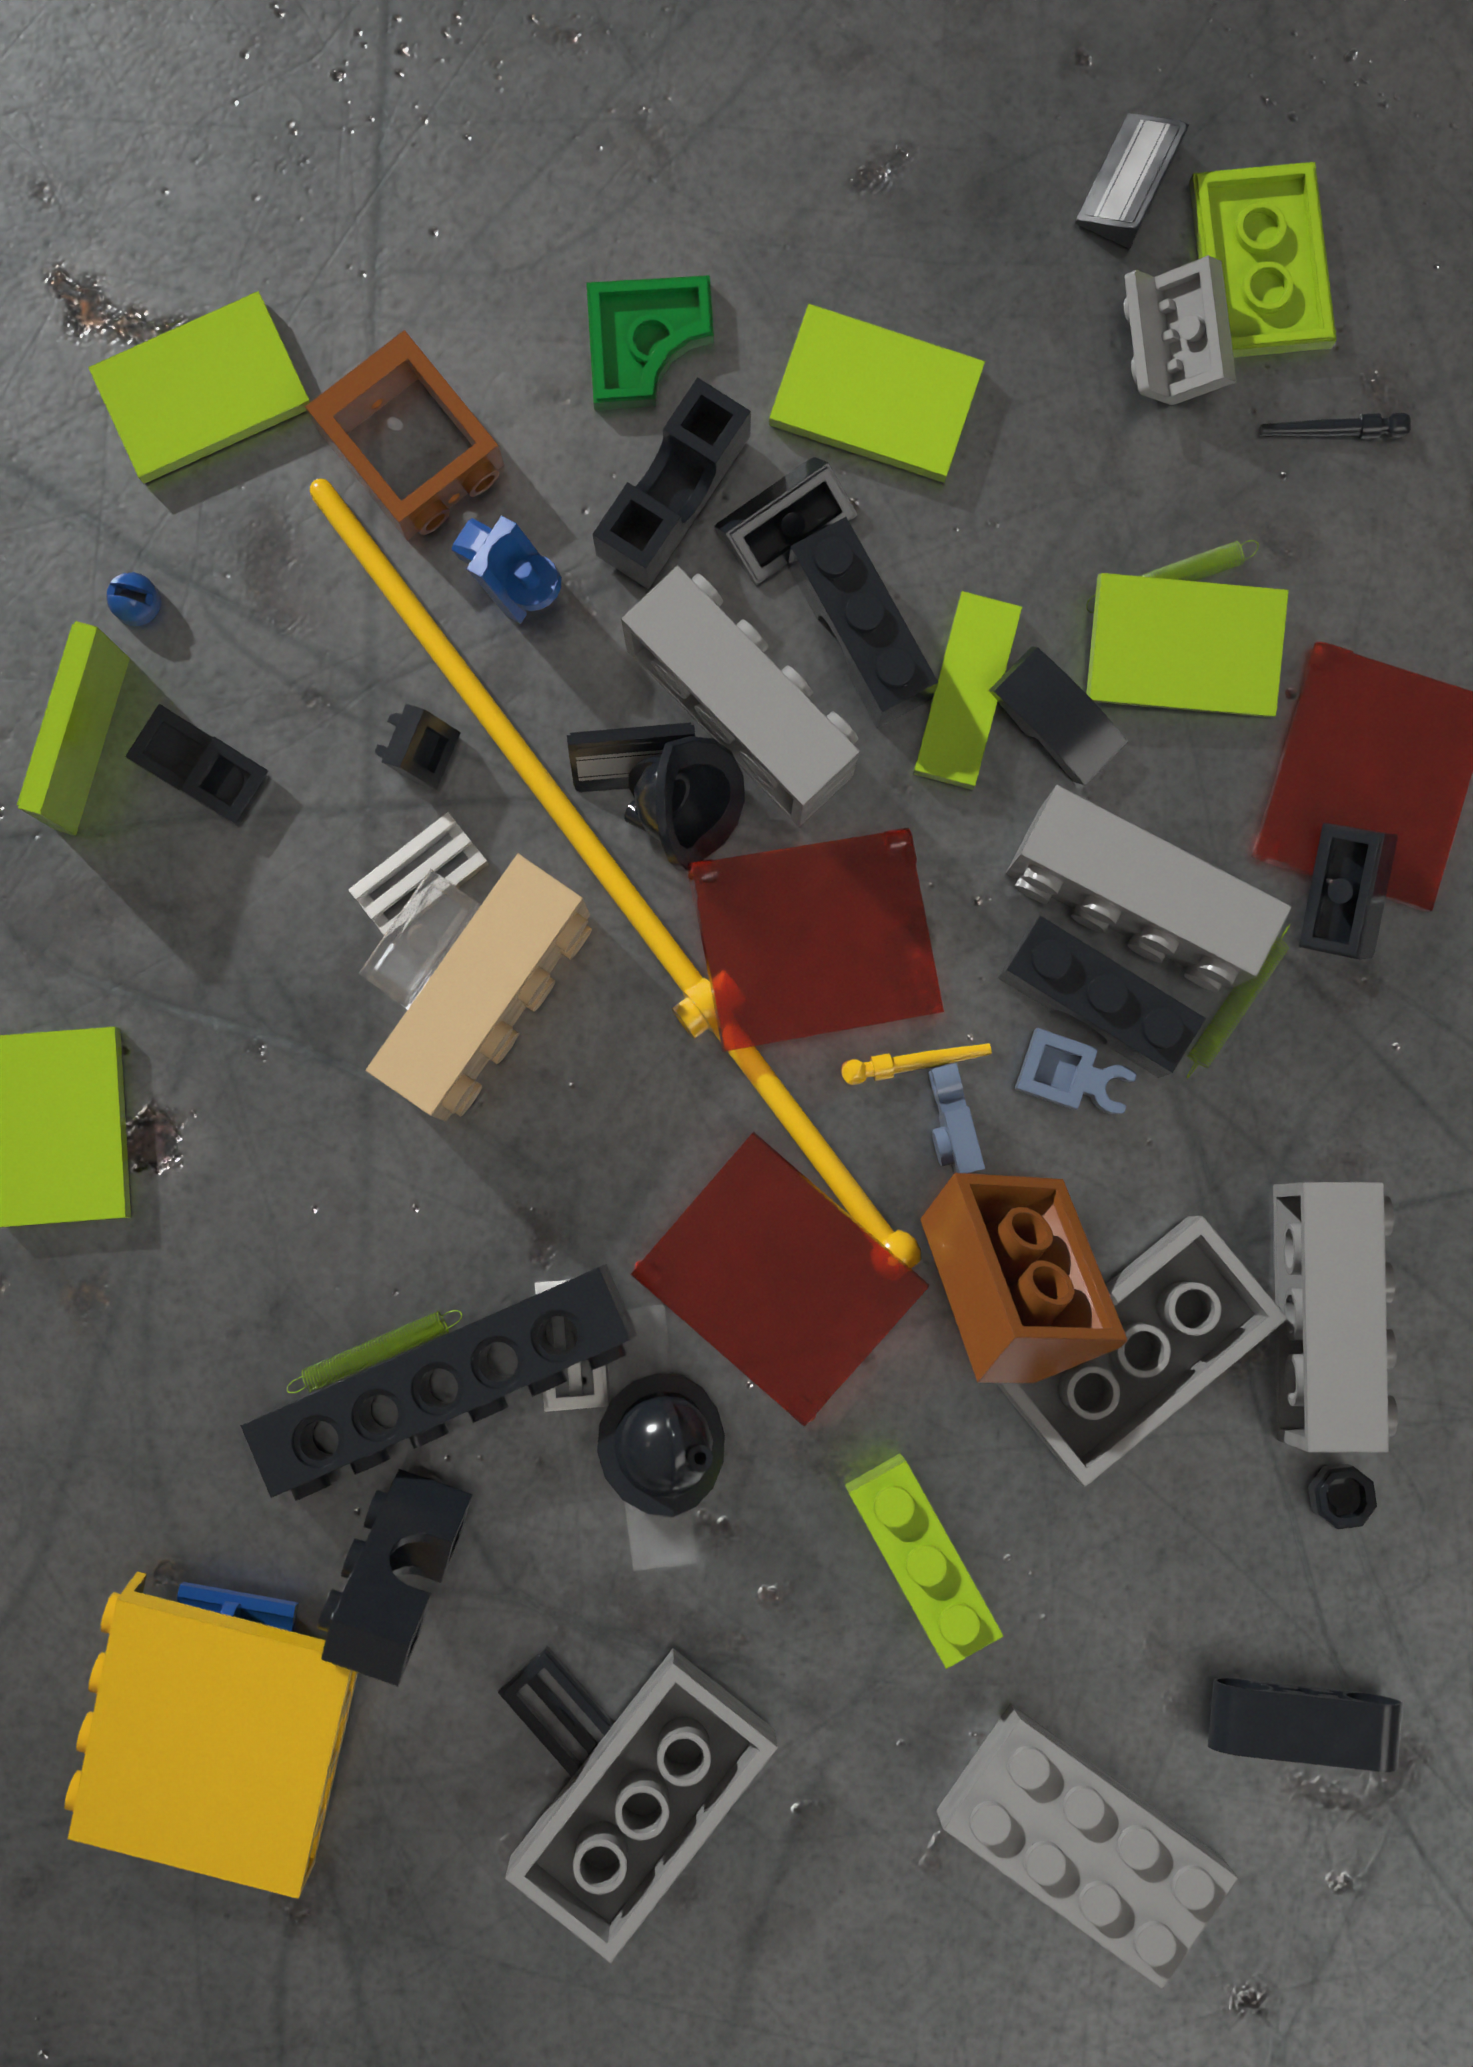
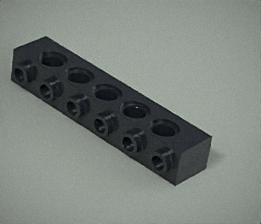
M606 1264L240 1426L270 1498L291 1490L295 1501L332 1485L327 1473L350 1464L354 1475L390 1460L391 1458L386 1449L388 1446L409 1438L413 1449L449 1434L445 1421L468 1412L472 1423L508 1408L509 1406L504 1395L528 1386L533 1397L568 1381L563 1369L587 1359L592 1371L627 1355L622 1343L637 1336V1333ZM553 1316L566 1317L575 1325L578 1336L572 1350L560 1351L548 1342L546 1327ZM495 1342L509 1345L517 1355V1369L511 1377L499 1376L489 1367L487 1355L490 1347ZM435 1369L447 1370L455 1377L458 1392L453 1402H441L432 1395L429 1388V1379ZM376 1395L387 1396L397 1407L398 1420L391 1429L379 1426L372 1418L371 1403ZM318 1421L329 1423L338 1434L339 1442L334 1454H326L320 1451L314 1444L312 1433Z

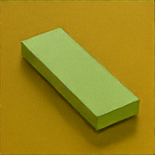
M961 591L938 677V685L932 699L914 767V775L974 790L998 702L989 689L1005 674L1022 606Z

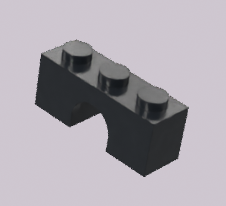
M697 377L664 426L663 440L659 451L643 478L636 486L629 482L626 483L593 532L596 556L649 589L750 438L751 411Z
M847 517L791 545L788 568L817 620L819 621L824 618L836 636L848 663V676L876 727L879 728L932 700L938 680Z
M1041 915L1030 925L998 977L1048 1010L1056 1009L1063 1011L1092 1027L1107 1039L1106 1046L1158 1078L1174 1072L1206 1020L1199 1013Z
M398 1469L388 1493L380 1490L376 1491L364 1522V1528L371 1531L366 1541L357 1538L353 1540L341 1572V1577L348 1579L343 1592L335 1589L330 1590L318 1620L317 1628L327 1632L321 1660L397 1687L399 1686L421 1633L431 1593L409 1586L397 1578V1576L418 1575L442 1583L461 1537L473 1494L402 1469Z

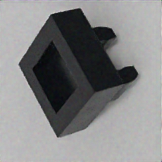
M406 704L402 714L394 713L389 716L387 722L396 727L388 747L377 745L375 753L382 758V763L417 784L437 790L461 732L429 711Z

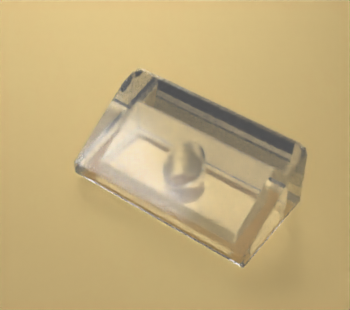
M430 868L359 974L408 1010L480 908L482 902Z

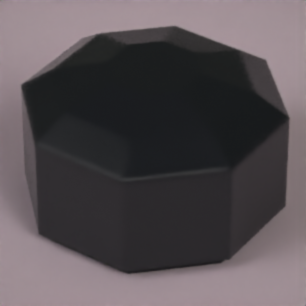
M1349 1464L1322 1467L1308 1486L1312 1512L1336 1529L1362 1527L1377 1508L1374 1482Z

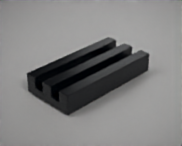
M546 1646L535 1658L519 1670L513 1678L508 1680L498 1690V1694L567 1773L573 1777L582 1765L581 1762L518 1691L528 1684L589 1755L598 1745V1742L538 1673L545 1667L604 1736L615 1722L554 1652Z

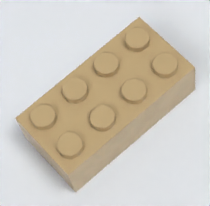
M517 853L365 1071L430 1116L443 1121H447L450 1115L454 1113L460 1117L463 1116L482 1089V1085L475 1080L489 1060L499 1064L515 1043L519 1033L513 1029V1025L526 1007L535 1012L552 990L555 980L550 977V972L559 959L564 955L571 960L590 935L592 928L587 926V919L590 913L583 897Z

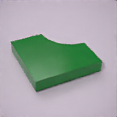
M710 275L586 282L594 409L610 410L656 407L659 384L670 365L690 349L714 343Z

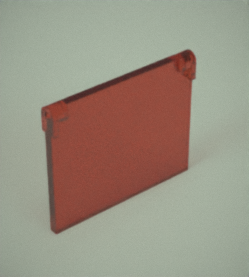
M1315 642L1251 856L1261 862L1282 868L1286 867L1313 876L1323 823L1397 834L1398 840L1386 899L1429 913L1434 908L1473 773V691L1355 654L1352 650L1330 643Z
M908 827L865 836L688 863L687 876L689 878L692 899L695 902L722 1052L944 1012L917 873V857L912 833Z
M755 1132L740 1146L645 1258L635 1264L634 1270L630 1274L783 1407L803 1427L816 1418V1414L930 1286Z

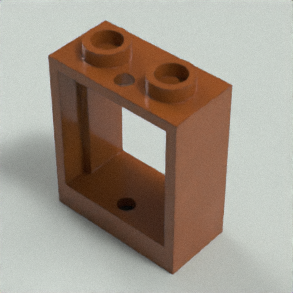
M405 330L305 406L319 433L407 541L418 532L421 535H426L436 530L449 517L450 507L467 494L475 497L486 491L499 477L498 470L504 466L499 445ZM416 380H419L472 446L401 501L348 436V433Z

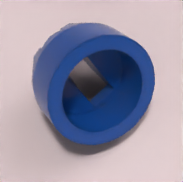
M136 572L122 573L112 579L107 589V604L110 611L126 625H145L151 622L160 610V593L156 586L142 574ZM123 589L144 593L146 598L145 602L142 603L119 596Z

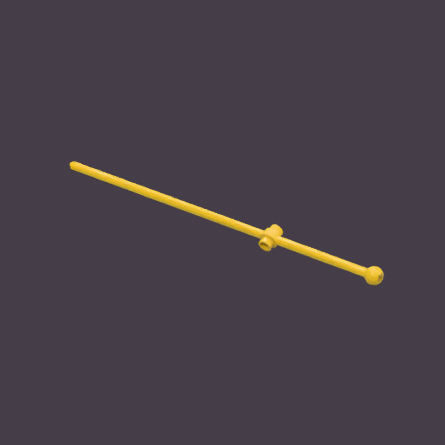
M319 478L314 480L309 490L314 502L681 989L685 999L671 1008L679 1023L693 1039L707 1029L715 1034L872 1243L874 1248L871 1250V1260L876 1271L890 1280H896L904 1275L922 1259L921 1248L917 1240L908 1232L902 1230L894 1232L736 1022L732 1011L744 1003L745 999L735 983L724 971L720 972L710 981L702 977L332 484L326 479Z

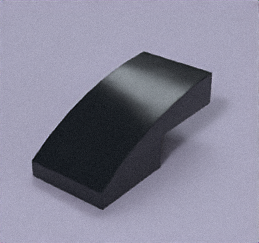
M1032 646L989 689L990 693L1026 735L1037 738L1075 783L1086 785L1128 742L1097 704L1038 647Z
M158 704L125 756L128 760L233 824H236L269 770L215 736H210L161 704Z

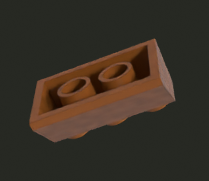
M954 1173L920 1220L978 1383H1036L1119 1349L1126 1343L1128 1339L1063 1179Z

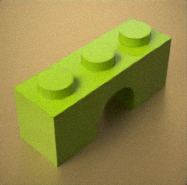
M901 1453L845 1484L850 1497L946 1669L1004 1637Z

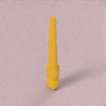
M990 1043L924 1051L894 1057L887 1053L871 1056L869 1062H862L858 1059L845 1061L842 1064L841 1073L843 1079L848 1084L856 1085L863 1083L869 1077H873L874 1081L894 1078L896 1073L926 1069L991 1055L992 1050Z

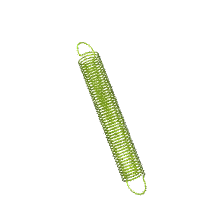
M1248 540V541H1246V542H1249V541H1254V542H1256V543H1257V550H1258L1259 544H1258L1257 541H1255V540ZM1238 541L1212 549V551L1209 550V552L1206 551V553L1203 552V554L1200 553V555L1162 567V569L1159 568V570L1147 572V574L1145 573L1141 576L1145 577L1146 575L1148 577L1149 574L1152 577V573L1153 578L1160 577L1179 580V578L1182 580V577L1186 580V576L1187 581H1196L1240 566L1248 558L1244 559L1241 547L1244 543L1240 545ZM1236 542L1239 544V547H1240L1241 552H1242L1243 559H1241L1240 551H1239V548H1238ZM1087 602V604H1086V609H1087V611L1090 612V613H1094V612H1091L1090 610H1088V607H1087V606H1088V602Z
M1290 924L1281 938L1276 937L1279 941H1274L1282 947L1273 943L1271 951H1269L1276 958L1269 954L1267 956L1273 960L1266 957L1272 963L1267 960L1265 962L1271 966L1263 963L1268 967L1266 968L1262 965L1267 971L1261 968L1260 970L1264 973L1260 971L1259 973L1263 976L1257 974L1262 979L1257 976L1255 978L1259 981L1252 978L1257 983L1248 980L1254 985L1246 981L1253 988L1242 983L1250 990L1242 985H1238L1249 993L1243 991L1238 986L1234 987V989H1231L1232 992L1226 997L1227 1000L1222 1002L1223 1005L1219 1008L1220 1010H1217L1218 1013L1214 1015V1018L1210 1021L1211 1023H1208L1209 1026L1205 1028L1206 1031H1203L1204 1034H1201L1202 1036L1196 1042L1197 1044H1194L1195 1047L1189 1052L1190 1055H1187L1195 1063L1186 1079L1192 1075L1198 1065L1209 1068V1065L1215 1060L1214 1057H1217L1216 1055L1224 1046L1223 1044L1229 1039L1230 1034L1238 1025L1237 1023H1240L1239 1021L1247 1012L1246 1010L1254 1002L1253 1000L1261 991L1260 989H1262L1271 973L1277 968L1276 966L1289 949L1288 945L1281 939L1289 929ZM1280 941L1283 942V943L1287 946L1288 949H1286V948L1280 943ZM1235 988L1241 990L1242 992H1244V993L1247 994L1248 996L1242 994L1241 992H1239V991L1236 990ZM1234 991L1238 992L1239 994H1241V995L1244 996L1245 998L1239 996V995H1238L1237 993H1235ZM1233 994L1237 995L1238 997H1240V998L1243 999L1244 1001L1238 999V998L1235 997ZM1230 996L1236 998V999L1239 1000L1241 1003L1237 1002L1236 1000H1234V999L1231 998ZM1229 999L1233 1000L1234 1002H1236V1003L1239 1004L1240 1006L1234 1004V1003H1233L1232 1001H1230ZM1225 1004L1229 1005L1230 1007H1232V1008L1235 1009L1236 1011L1232 1010L1231 1008H1229V1007L1226 1006ZM1224 1007L1228 1008L1229 1010H1231V1011L1234 1012L1235 1014L1229 1012V1011L1226 1010ZM1220 1012L1224 1013L1225 1015H1227V1016L1230 1017L1231 1019L1227 1018L1226 1016H1224V1015L1221 1014ZM1216 1017L1220 1018L1221 1020H1223V1021L1226 1022L1227 1024L1223 1023L1222 1021H1220V1020L1217 1019ZM1197 1060L1208 1065V1067L1198 1063Z
M452 1310L443 1315L439 1311L434 1312L431 1315L416 1320V1322L413 1321L410 1325L401 1326V1329L392 1330V1333L383 1334L380 1338L371 1339V1341L365 1342V1344L362 1343L359 1347H353V1349L347 1350V1352H341L338 1356H332V1358L326 1359V1361L323 1360V1362L321 1361L317 1365L314 1364V1366L311 1365V1367L305 1368V1370L302 1369V1376L299 1378L303 1377L305 1387L309 1393L317 1391V1388L320 1389V1386L323 1388V1385L326 1387V1384L329 1385V1382L330 1384H332V1381L335 1383V1380H341V1377L344 1379V1376L347 1378V1375L350 1376V1373L351 1375H353V1372L356 1374V1371L359 1372V1369L360 1371H362V1368L365 1370V1367H371V1364L374 1366V1363L377 1365V1362L380 1363V1360L383 1362V1359L386 1361V1358H392V1355L395 1357V1354H401V1351L402 1353H404V1350L407 1352V1349L410 1350V1347L413 1349V1346L416 1348V1345H422V1342L423 1344H425V1341L428 1343V1340L431 1341V1338L434 1340V1337L437 1339V1336H443V1333L446 1335V1332L449 1333L448 1328L455 1324L447 1327L443 1316L453 1311L460 1312L461 1317L455 1323L457 1324L462 1318V1312ZM438 1313H439V1315L441 1316V1318H442V1320H443V1322H444V1324H445L446 1332H445L444 1326H443V1324H442V1322H441V1320H440V1318H439V1316H438ZM289 1384V1385L287 1386V1392H288V1393H297V1392H300L301 1390H303L305 1387H303V1388L300 1389L299 1391L290 1392V1391L288 1390V1387L290 1386V1384Z

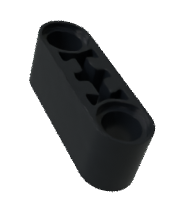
M1215 1678L1213 1681L1208 1747L1221 1753L1242 1757L1376 1772H1395L1398 1769L1403 1702L1390 1697L1369 1693L1235 1678Z

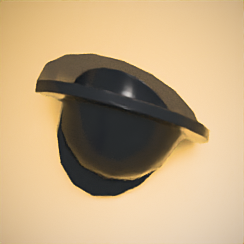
M688 736L667 742L661 757L654 756L641 760L628 774L629 789L635 800L626 809L625 821L659 840L668 861L678 870H697L705 858L725 844L739 823L745 802L744 776L732 751L713 738Z
M657 1373L632 1381L612 1398L599 1423L597 1453L605 1479L623 1501L648 1515L674 1518L697 1507L714 1488L724 1463L725 1433L718 1408L701 1386L683 1375Z

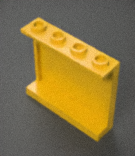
M137 1571L121 1594L116 1592L111 1594L103 1612L100 1629L101 1632L109 1634L106 1652H101L98 1655L89 1680L88 1691L97 1694L94 1711L87 1713L77 1739L76 1750L85 1753L82 1770L75 1772L65 1798L64 1809L73 1812L68 1839L299 1899L315 1864L358 1672L321 1660L325 1640L143 1594L147 1574Z

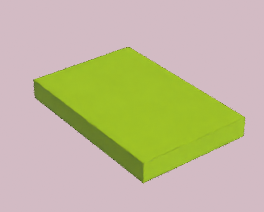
M1315 162L1193 173L1189 181L1197 257L1201 259L1209 255L1222 261L1233 357L1331 349L1337 338Z
M259 291L88 367L137 476L143 484L307 411L305 406L310 403Z
M808 303L769 417V426L945 483L985 361Z
M1109 573L1097 575L1086 694L1094 702L1268 718L1276 717L1289 590Z
M75 621V624L71 626L17 802L20 810L50 828L76 836L130 660L97 626Z
M102 1027L0 1035V1227L131 1218L121 1028Z

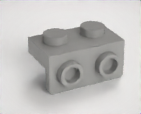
M1208 255L1156 277L1139 270L1125 274L1127 297L1124 300V313L1131 327L1134 357L1131 361V372L1141 395L1169 405H1175L1237 382L1222 261Z

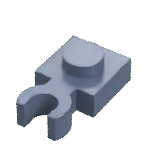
M1037 1028L1034 1030L1014 1090L1072 1110L1079 1108L1082 1096L1085 1094L1091 1097L1092 1102L1100 1111L1117 1115L1125 1113L1126 1105L1112 1101L1107 1096L1106 1085L1112 1078L1128 1083L1135 1082L1137 1074L1132 1069L1123 1065H1112L1104 1069L1093 1067L1098 1048Z
M957 1063L931 1069V1071H928L939 1109L940 1115L938 1117L941 1127L932 1129V1138L941 1167L951 1164L953 1174L971 1173L985 1169L970 1108L966 1105Z

